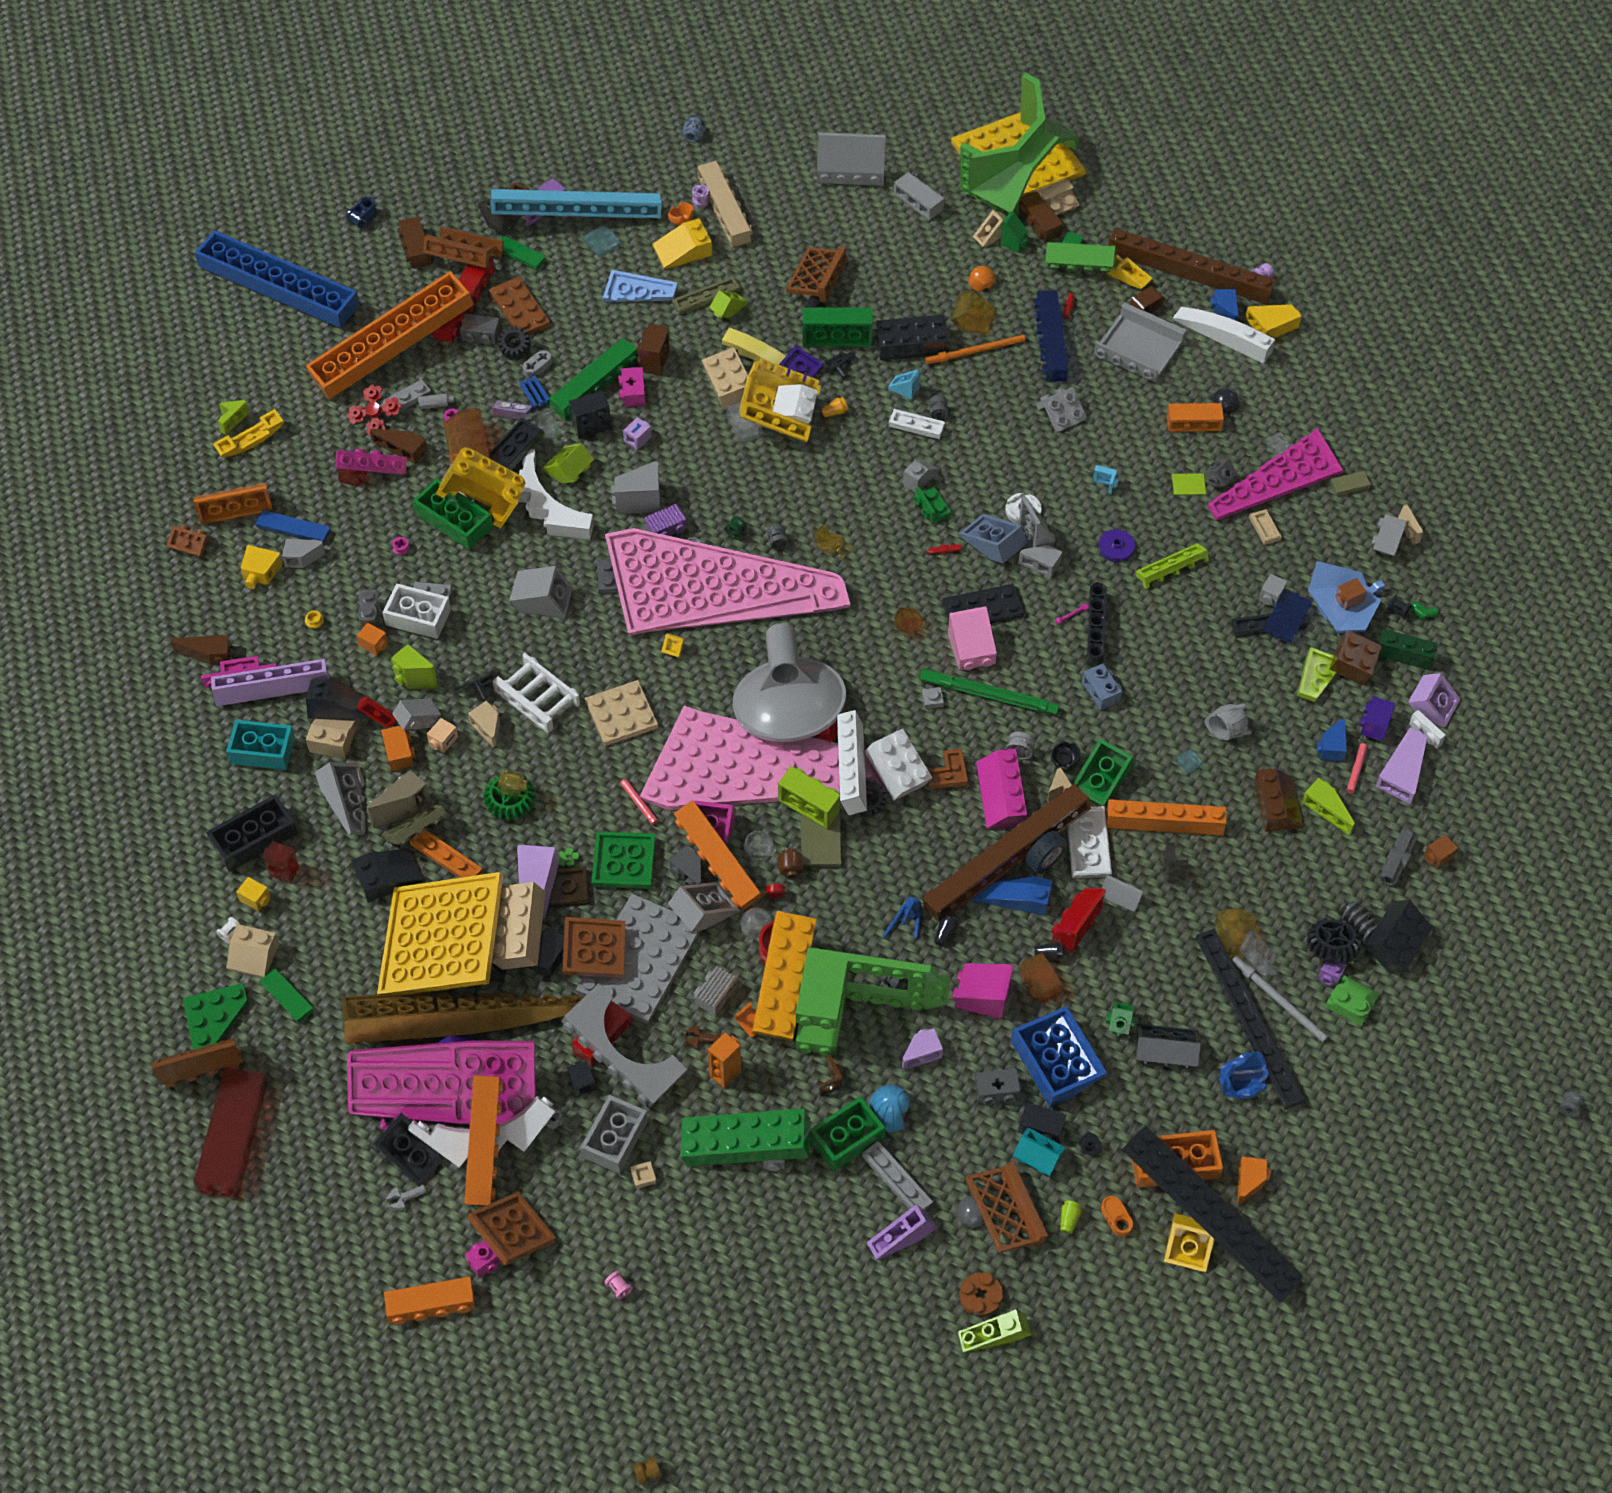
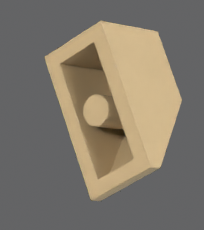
M992 210L973 235V238L983 247L1001 239L1003 221L1006 216L1001 212Z
M485 701L469 712L468 716L470 724L494 748L497 745L500 725L498 715L500 713L494 705L491 706Z

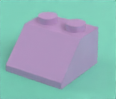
M1442 673L1423 675L1408 703L1415 712L1419 710L1431 722L1446 727L1460 698Z

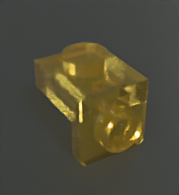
M825 524L813 534L818 549L832 553L837 551L845 542L843 536L830 533Z

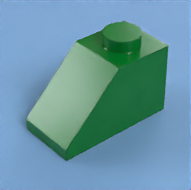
M1012 211L1003 221L1001 246L1019 253L1028 243V230Z

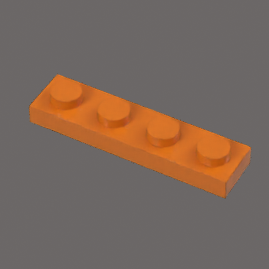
M427 830L416 834L410 840L411 846L458 878L476 876L483 873V868Z

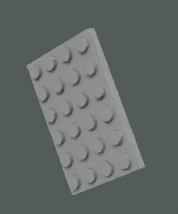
M631 894L617 918L619 921H625L623 978L583 976L576 988V993L586 996L599 983L613 996V1002L630 1013L632 1018L648 1025L701 930H689L681 918L672 910Z

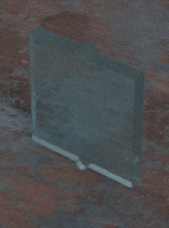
M605 225L591 230L590 233L582 236V240L598 257L611 252L612 249L621 245L619 239Z

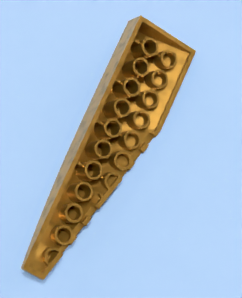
M430 991L398 996L387 994L341 997L344 1038L345 1043L358 1045L361 1042L381 1043L387 1040L393 1042H400L403 1039L422 1040L430 1037L466 1035L514 1028L565 1016L585 996L562 995L561 999H557L556 996L552 995L534 998L532 994H523V998H515L513 994L479 993L478 996H474L469 992H461L458 996L449 995V992H440V995H430Z

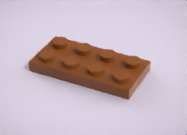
M520 277L488 289L489 295L512 329H514V326H517L518 329L521 327L529 336L550 327L549 319Z

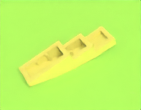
M730 327L722 339L723 345L738 349L739 355L754 359V362H758L759 358L772 362L771 369L774 363L779 365L786 357L766 343Z

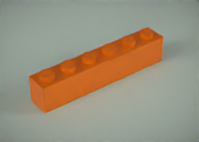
M1109 799L1106 811L1107 828L1223 835L1226 827V807Z
M693 800L674 813L677 818L675 823L681 830H686L688 833L686 838L692 846L696 844L699 848L697 851L698 855L703 861L707 859L710 864L708 869L714 877L717 875L722 881L719 884L725 892L730 891L733 895L730 899L737 908L741 906L745 910L763 897L757 886Z
M473 1075L464 1204L489 1205L491 1200L495 1201L496 1188L492 1187V1179H496L497 1166H493L494 1158H498L499 1145H495V1136L500 1134V1124L496 1123L497 1115H501L502 1102H498V1094L503 1092V1081H499V1076Z

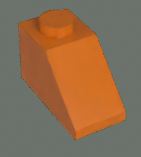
M1241 1157L1238 1172L1237 1204H1243L1264 1187L1266 1180L1270 1179V1167H1267V1159Z

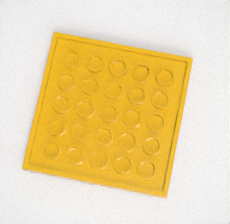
M1020 112L952 137L951 143L959 154L960 146L964 142L980 151L1010 147L1019 141L1030 126L1021 122ZM1058 143L1034 170L1022 197L1061 179L1071 181L1086 175V169L1068 146Z
M497 872L395 887L377 994L398 996L489 984L503 875Z

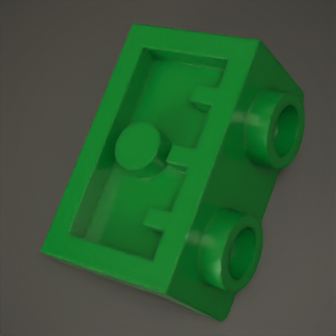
M934 486L923 491L920 487L915 488L914 501L917 505H920L924 517L928 518L931 524L951 516L950 509Z

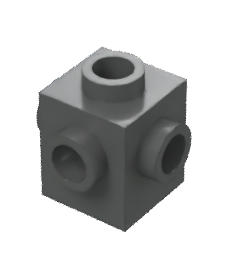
M1220 459L1212 462L1204 474L1212 487H1225L1230 484V480L1237 474V471L1229 459Z

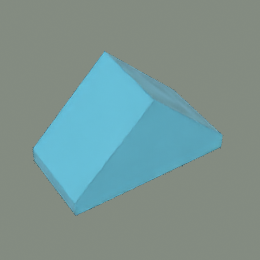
M920 370L895 376L888 386L889 390L912 399L920 388Z

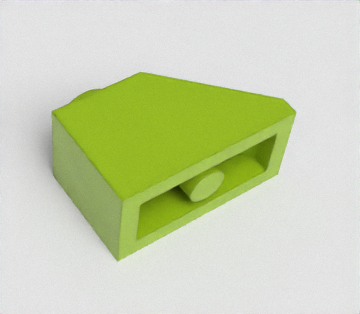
M719 290L709 308L714 311L713 314L718 318H731L749 302L737 293Z

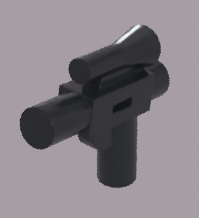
M852 351L845 356L839 353L835 357L826 360L827 372L837 371L840 377L845 380L848 377L845 369L848 362L855 358V354Z

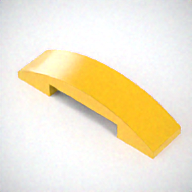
M274 409L259 417L260 423L233 438L227 435L213 443L221 457L240 454L259 445L273 435L284 423L283 419Z

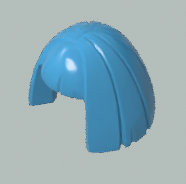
M889 1084L880 1087L872 1094L868 1106L884 1125L885 1131L893 1133V1131L897 1132L904 1129L902 1114L908 1110L910 1098L905 1089Z

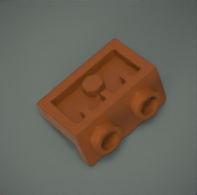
M180 525V527L172 526L166 547L202 557L207 541L211 542L212 538L207 536V532L198 529L196 532L190 531V527Z

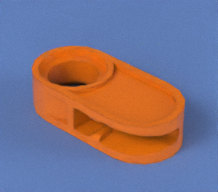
M1115 1196L1106 1197L1101 1205L1103 1216L1117 1236H1128L1133 1227L1130 1215L1119 1198ZM1119 1221H1125L1128 1224V1228L1120 1230L1116 1224Z

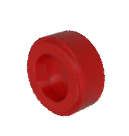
M771 884L766 886V896L769 898H782L786 895V887L784 885Z

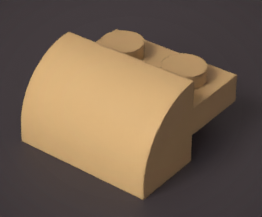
M1061 179L1036 190L1056 216L1079 206L1072 192L1074 187L1067 179Z

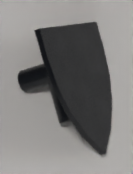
M492 667L456 687L455 690L474 684L481 700L487 699L488 695L484 688L492 684L491 678L487 676L494 672L495 669Z

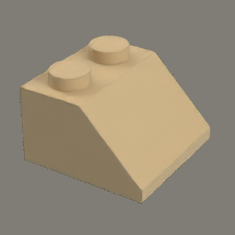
M237 924L230 940L227 970L264 978L269 971L279 946L276 934Z

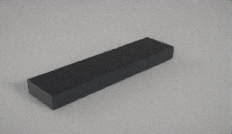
M1304 609L1234 618L1231 619V626L1236 638L1307 628L1308 621Z

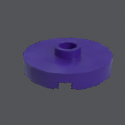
M1114 529L1105 532L1100 537L1098 547L1105 559L1112 562L1126 561L1134 553L1135 540L1126 531Z

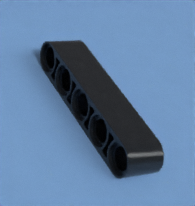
M1095 582L1090 586L1088 597L1086 663L1090 667L1102 664L1105 651L1107 589L1100 582Z

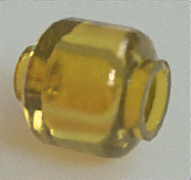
M506 769L504 773H500L497 787L500 788L501 793L517 797L521 791L525 792L527 780H524L522 772Z

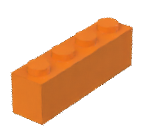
M470 1277L384 1292L386 1317L389 1324L401 1325L409 1320L423 1321L427 1317L432 1316L445 1317L449 1313L454 1312L467 1313L471 1309H476Z

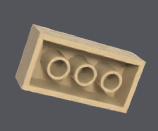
M535 882L502 886L492 963L502 970L538 965L545 890Z

